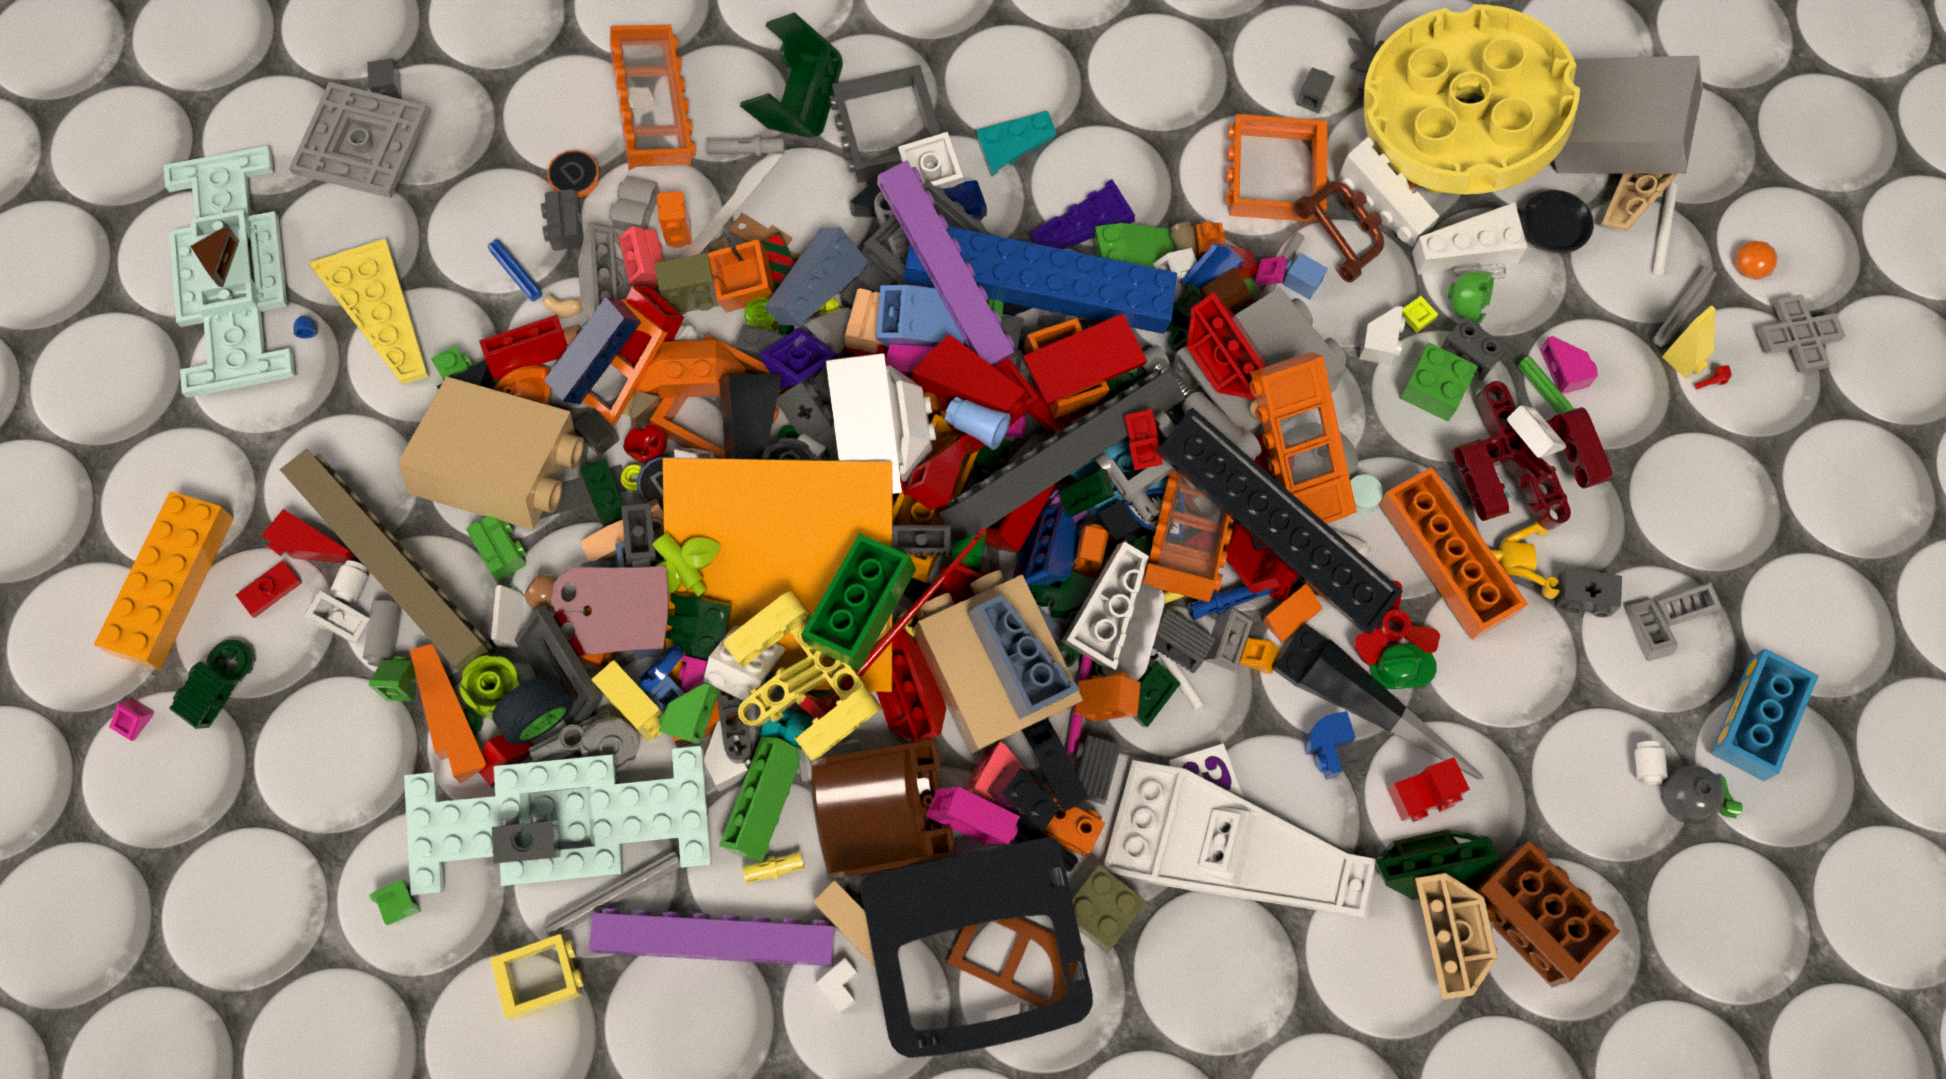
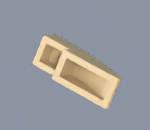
M834 880L813 901V904L875 967L865 911Z

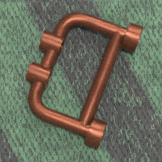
M1333 181L1326 184L1311 197L1302 196L1294 202L1293 208L1295 213L1302 219H1307L1313 214L1347 260L1339 266L1340 276L1346 282L1352 283L1361 276V269L1376 258L1384 248V236L1378 228L1382 223V219L1377 212L1373 211L1368 214L1363 206L1367 202V198L1362 191L1353 192L1347 184L1341 181ZM1335 191L1343 195L1346 208L1351 212H1355L1360 219L1361 229L1366 233H1370L1374 240L1373 247L1359 258L1319 204Z

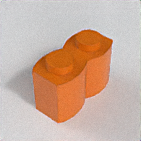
M1089 524L1081 529L1072 571L1094 579L1099 577L1109 536L1102 526Z

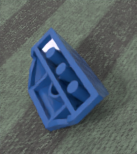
M1062 501L1042 510L1039 515L1041 519L1032 527L1020 550L1012 579L1023 575L1027 584L1049 585L1057 581H1064L1071 576L1079 536L1073 517L1066 516Z

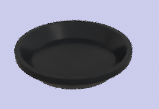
M1547 190L1536 194L1529 200L1522 215L1523 227L1530 240L1538 247L1552 253H1571L1582 248L1590 239L1594 229L1593 216L1588 206L1577 196L1562 190Z

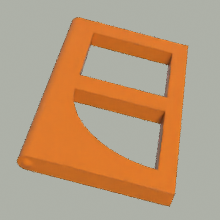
M621 299V301L641 321V324L635 331H643L652 336L635 367L619 354L611 362L612 366L628 378L612 408L591 391L583 400L586 405L612 425H616L635 392L644 371L653 360L667 335L664 329L631 305L626 299Z

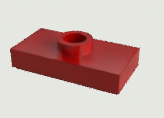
M282 560L237 593L236 597L249 614L255 618L302 583Z

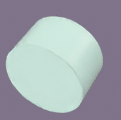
M1366 474L1358 475L1350 481L1357 509L1355 514L1366 515L1373 512L1383 497V488L1375 477Z

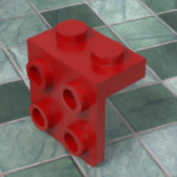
M1235 522L1229 545H1226L1224 551H1228L1226 561L1232 565L1239 575L1241 582L1247 586L1252 594L1268 589L1273 590L1281 586L1287 566L1268 549L1256 552L1251 535Z

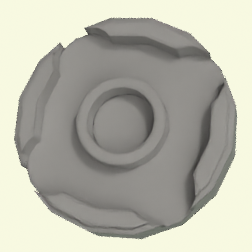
M605 717L596 720L587 727L581 737L580 751L582 757L615 755L616 773L634 762L640 741L636 730L628 721L619 717Z

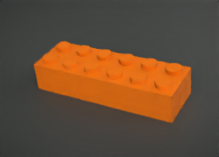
M1433 467L1385 493L1379 505L1472 640L1518 615L1528 605Z

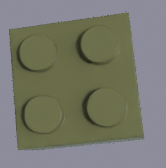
M708 253L654 263L661 296L682 315L695 310L707 311L719 306Z
M1101 865L1097 866L1072 899L1079 932L1107 954L1147 902Z

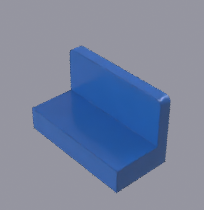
M1214 243L1181 282L1184 285L1193 284L1201 290L1202 287L1233 267L1238 270L1245 261L1228 243Z

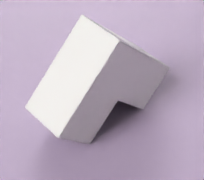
M845 958L816 982L817 986L840 1014L855 1002L844 986L858 975Z

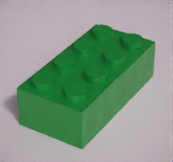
M858 534L801 634L807 645L860 670L916 571L911 556L862 534Z

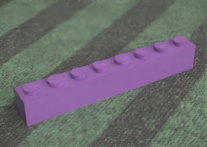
M908 160L880 173L877 184L968 348L992 366L999 364L1007 358L1010 359L1014 354V342L1008 333L1004 334L1000 327L1002 322L996 310H991L987 304L988 296L981 285L977 286L973 279L975 273L968 261H963L958 241L955 238L951 239L947 232L948 224L942 214L938 215L934 209L935 201L928 190L924 191L920 184L922 178L915 166L911 167Z
M610 908L602 909V913H593L589 950L597 954L833 967L836 930L834 926H829V921L812 920L811 925L799 924L798 919L783 918L781 923H769L770 918L752 917L751 922L740 921V917L734 915H722L721 920L710 919V915L701 913L692 914V918H680V913L662 912V917L650 916V911L633 910L632 915L620 914L621 910Z

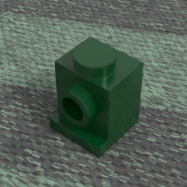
M1003 439L995 450L988 446L981 448L974 461V471L986 479L989 474L1004 467L1007 455L1009 456L1011 441Z

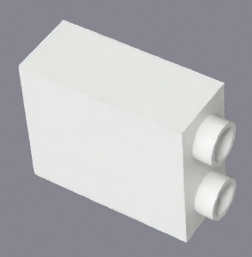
M884 354L826 360L839 461L893 462V494L901 493Z

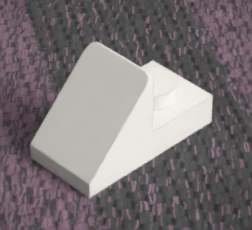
M318 590L304 613V616L319 628L328 629L351 643H356L369 621L368 617Z

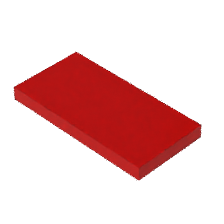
M1124 314L1023 356V361L1046 407L1147 363V359Z

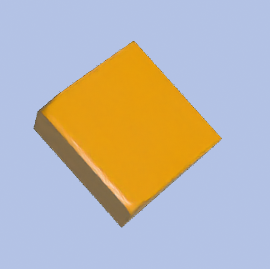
M1247 638L1239 663L1260 672L1272 674L1273 667L1278 658L1279 648L1273 641Z

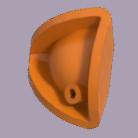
M538 365L515 369L501 378L493 390L549 405L551 388L544 380L551 370Z

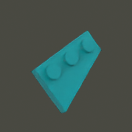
M1048 111L976 130V137L991 177L999 173V169L1015 163L1018 157L1028 151H1034L1056 136V130Z

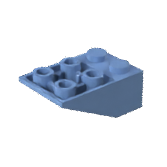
M880 285L876 339L887 348H889V344L936 347L948 334L965 345L962 335L935 288L912 285Z

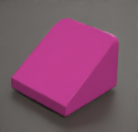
M135 699L119 702L109 728L130 741H134L150 721L154 711Z

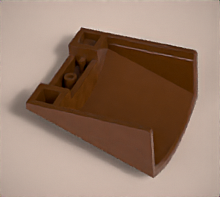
M936 739L828 756L810 762L814 816L821 852L829 879L844 878L957 856L952 827H947L926 817L936 790L941 789L938 769L941 768Z

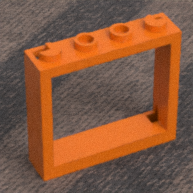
M1236 114L1233 125L1228 127V139L1232 140V146H1228L1227 161H1231V168L1227 169L1226 183H1230V190H1227L1226 205L1230 206V216L1319 222L1314 214L1307 219L1300 218L1294 211V202L1240 199L1241 135L1312 140L1313 195L1327 184V121ZM1327 197L1319 203L1325 212L1327 210Z
M708 334L703 339L717 340L745 367V370L753 374H770L765 364ZM788 388L779 390L778 395ZM688 397L664 398L649 419L651 425L660 426L665 431L667 438L686 448L713 452L715 459H726L723 449L672 423ZM776 403V408H775L773 423L776 421V419H777V417H778V415H779V408H780V407L778 406L777 403Z

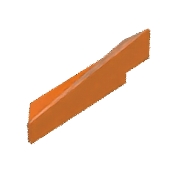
M428 644L412 649L410 654L434 752L441 759L449 758L453 777L459 783L464 782L481 771L486 766V762L434 645Z

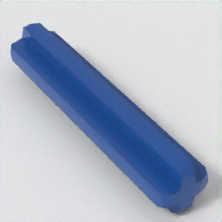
M496 239L489 243L488 249L529 300L535 302L541 298V289L501 241Z

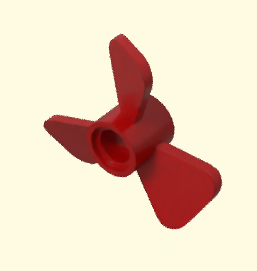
M1392 580L1402 590V584ZM1400 595L1378 623L1377 629L1373 630L1371 634L1365 632L1357 635L1353 645L1363 662L1368 666H1372L1379 659L1386 644H1397L1403 638L1424 652L1432 654L1438 649L1440 633L1432 627L1411 626L1410 617L1404 611L1399 610ZM1388 623H1395L1399 627V632L1392 631Z

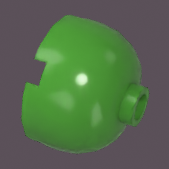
M1483 270L1468 271L1459 277L1456 284L1451 283L1448 299L1452 300V309L1459 318L1463 320L1466 316L1478 324L1483 322L1486 313H1481V311L1491 301L1494 286L1493 272Z

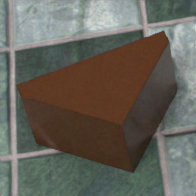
M223 227L190 246L216 285L224 287L239 244L238 238L229 227Z
M1235 267L1202 287L1200 291L1204 298L1215 292L1229 309H1244L1256 302Z

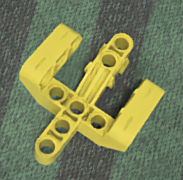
M789 591L777 598L727 637L723 644L740 667H743L756 659L789 632L792 633L808 657L788 669L782 666L768 682L751 690L750 693L752 695L740 704L738 715L743 723L751 726H761L770 719L772 722H776L784 717L782 712L794 702L802 703L806 699L805 693L828 681L841 698L836 703L837 706L825 716L813 720L814 724L797 737H794L809 759L815 761L880 711L882 707L853 667L838 660L831 667L823 665L822 659L825 654L809 647L801 635L812 614L794 592ZM889 619L877 641L888 633L890 629ZM845 675H851L854 679V685L848 691H843L840 687V680ZM777 686H782L785 691L784 698L779 702H774L771 697L772 690ZM757 704L761 709V714L758 719L752 721L748 717V710L752 705Z

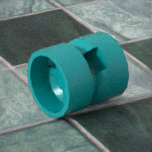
M788 707L782 712L784 717L780 720L772 722L770 719L763 724L761 736L780 738L794 747H798L800 745L794 737L802 734L811 726L812 716L798 710L790 713Z

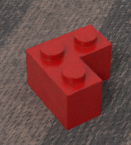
M1455 757L1427 767L1420 774L1396 782L1387 790L1401 821L1411 818L1414 823L1428 817V811L1437 808L1439 812H1443L1453 808L1455 804L1463 801L1462 795L1468 792L1470 788Z

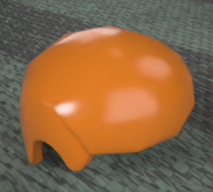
M1752 241L1744 244L1737 251L1734 262L1738 272L1742 275L1761 280L1768 275L1771 276L1777 266L1778 256L1774 247L1767 242Z

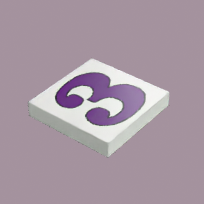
M1224 743L1169 760L1168 762L1171 767L1186 769L1242 799L1244 798Z

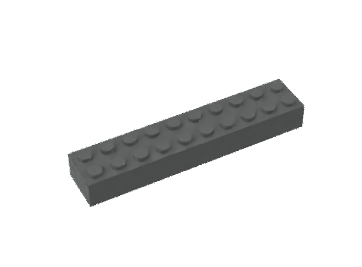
M1170 370L1160 375L1158 371H1155L1145 378L1137 380L1129 385L1130 387L1126 390L1118 392L1110 397V400L1107 402H1103L1090 410V413L1071 422V425L1068 427H1064L1052 434L1046 441L1038 443L1030 448V451L1014 458L1009 462L1010 464L988 475V478L970 486L966 492L953 497L946 504L947 508L941 511L939 515L945 525L951 526V534L955 541H961L977 534L982 528H988L1129 436L1125 415L1153 409L1156 416L1184 400L1186 397Z

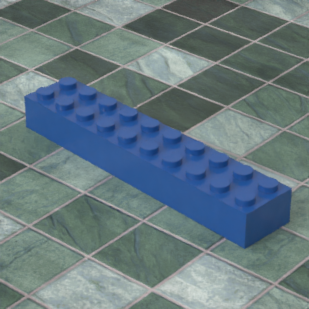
M948 226L947 232L951 239L955 238L958 241L963 261H968L975 273L973 279L977 286L981 285L984 288L988 299L1101 322L1124 314L1131 328L1161 334L1165 333L1172 320L1177 272ZM910 244L903 282L935 288Z

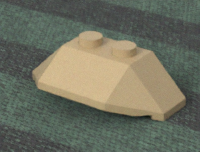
M1447 873L1415 878L1442 1000L1473 996L1498 959L1485 898Z

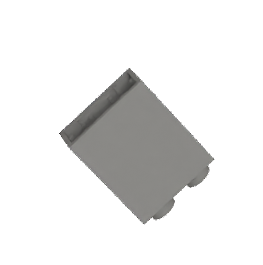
M1699 55L1574 59L1577 66L1573 82L1575 86L1580 87L1579 103L1569 139L1554 159L1557 173L1686 174L1703 91Z
M1279 287L1236 314V317L1269 366L1309 352H1315L1324 357L1331 393L1336 390L1346 370V356L1341 346L1334 339L1327 338L1323 340L1312 327V314L1302 300L1298 298L1290 300ZM1187 346L1176 352L1172 369L1196 392L1203 393L1243 432L1247 430L1255 437L1264 434L1263 425L1250 412V405L1253 399L1217 393L1187 349ZM1297 415L1279 420L1280 426Z

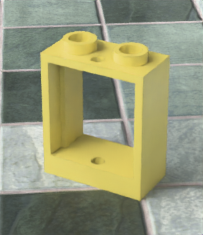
M614 660L591 679L608 701L647 742L651 738L656 739L663 734L659 732L661 710Z
M559 934L490 958L505 1018L515 1020L582 996L580 987H583L585 984L581 970L575 969L572 958L577 955L572 940H567V937ZM556 947L567 988L521 1004L510 963Z

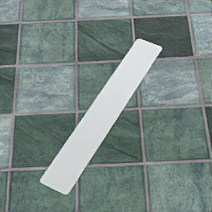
M769 153L680 258L698 255L704 250L780 160L781 154Z

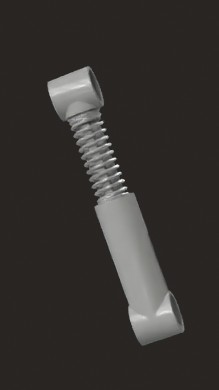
M1154 345L1143 352L1147 359V363L1141 366L1145 377L1155 371H1158L1160 375L1170 370L1186 397L1178 403L1181 405L1184 414L1189 409L1194 408L1251 459L1261 454V446L1256 437L1247 430L1243 432L1203 393L1196 392L1170 367L1169 359L1161 347Z

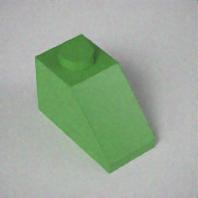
M400 656L393 657V660H382L369 680V687L386 701L415 702L417 678L413 662L407 657Z
M704 683L668 703L667 709L662 712L660 717L659 732L701 745L720 689Z

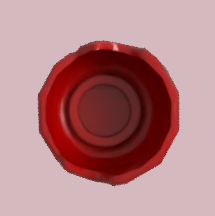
M646 423V428L643 430L636 428L630 430L624 440L623 448L631 458L646 464L648 461L663 455L667 448L668 439L665 431L660 426Z

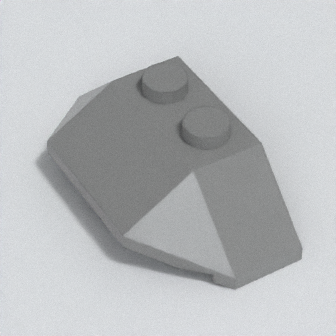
M590 223L586 228L578 260L581 309L589 317L593 315L598 304L605 297L621 301V299L627 298L632 287L629 285L619 238L617 237L618 234L614 228Z

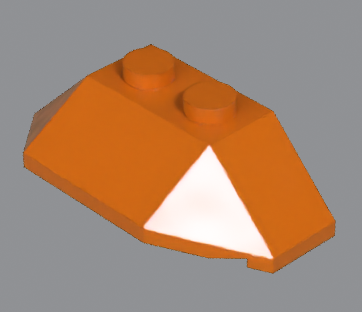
M717 340L662 342L636 386V395L639 392H643L659 398L720 396L719 379L727 375L745 374V367Z

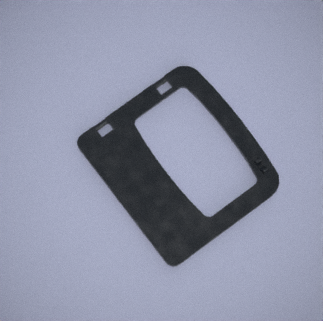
M1045 837L870 874L862 880L861 893L888 1038L891 1046L899 1054L908 1058H917L1001 1045L1079 1023L1090 1013L1093 1005V993L1061 846L1055 838ZM1058 868L1061 886L1051 888L1047 870ZM1043 915L1051 919L1067 989L1066 997L1063 1000L1020 1014L970 1025L931 1030H916L912 1026L898 951L903 945L946 931L998 920ZM1078 962L1082 980L1071 982L1068 964Z

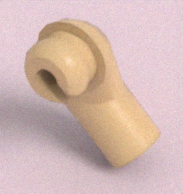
M550 294L543 301V304L560 318L576 316L583 311L579 298L560 301Z

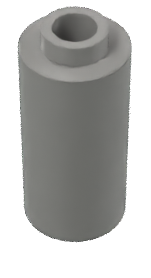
M378 600L373 601L371 604L363 659L368 661V665L378 667L382 660L393 659L401 606L397 603Z

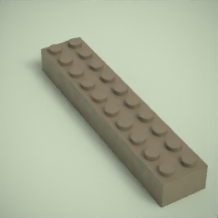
M306 448L279 469L461 675L465 667L474 659L480 656H492L489 652L494 648L319 453L313 456Z

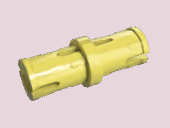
M800 851L776 858L774 855L769 856L768 860L742 866L746 884L768 878L775 880L779 879L780 875L805 870Z

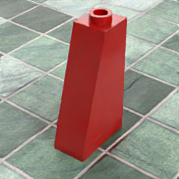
M950 334L912 370V377L915 383L921 386L924 391L949 401L954 400L955 397L964 401L969 400L993 410L1009 413L1010 420L1013 417H1019L1026 408V391Z

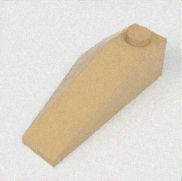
M1623 174L1601 223L1602 226L1628 231L1678 174Z

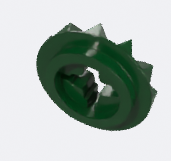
M226 640L217 644L207 657V661L218 662L219 665H222L223 668H226L227 671L239 678V682H242L246 674L251 673L252 663L255 662L252 656L253 651L239 640ZM235 657V661L239 665L238 667L230 666L228 668V665L222 660L223 658L232 660Z

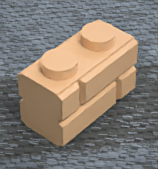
M857 289L845 333V346L847 348L877 353L879 344L884 345L876 339L879 292L873 293L870 290Z

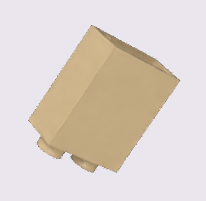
M446 376L397 464L410 495L486 517L492 516L500 521L534 530L543 511L553 513L557 508L562 494V482L559 481V478L565 467L574 469L579 464L584 449V439L575 435L570 411Z
M1001 570L989 573L972 582L970 586L975 596L956 605L950 593L940 595L926 602L920 609L924 619L918 621L912 630L970 755L1022 732V730L1040 721L1058 715L1083 701L1079 691L1019 720L968 616V613L977 605L1003 595L1025 621L1026 627L1035 638L1038 637L1044 644L1043 648L1063 667V672L1070 681L1073 682L1074 680L1023 575L1006 582Z

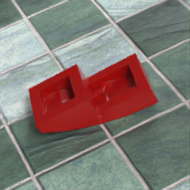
M1149 409L1125 415L1134 469L1140 470L1163 465L1162 457L1155 452L1160 446L1154 410Z

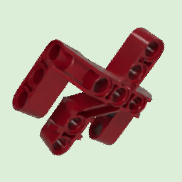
M1500 381L1489 383L1479 392L1476 401L1491 438L1483 441L1478 439L1456 446L1451 450L1474 509L1482 521L1510 513L1509 503L1503 490L1506 487L1504 483L1500 482L1494 467L1502 464L1517 479L1518 489H1523L1528 504L1525 506L1527 511L1534 513L1538 524L1542 528L1547 530L1555 529L1568 521L1571 516L1567 495L1564 494L1555 472L1556 468L1550 466L1542 458H1538L1507 421V418L1516 410L1507 386ZM1488 392L1493 393L1497 401L1492 400ZM1580 407L1546 420L1566 444L1564 453L1575 480L1581 488H1589L1612 479L1610 463L1590 415L1585 408ZM1498 417L1505 419L1507 426L1501 424ZM1509 441L1516 445L1517 451L1509 446ZM1539 484L1547 489V494L1541 492ZM1550 510L1557 514V520L1551 517Z

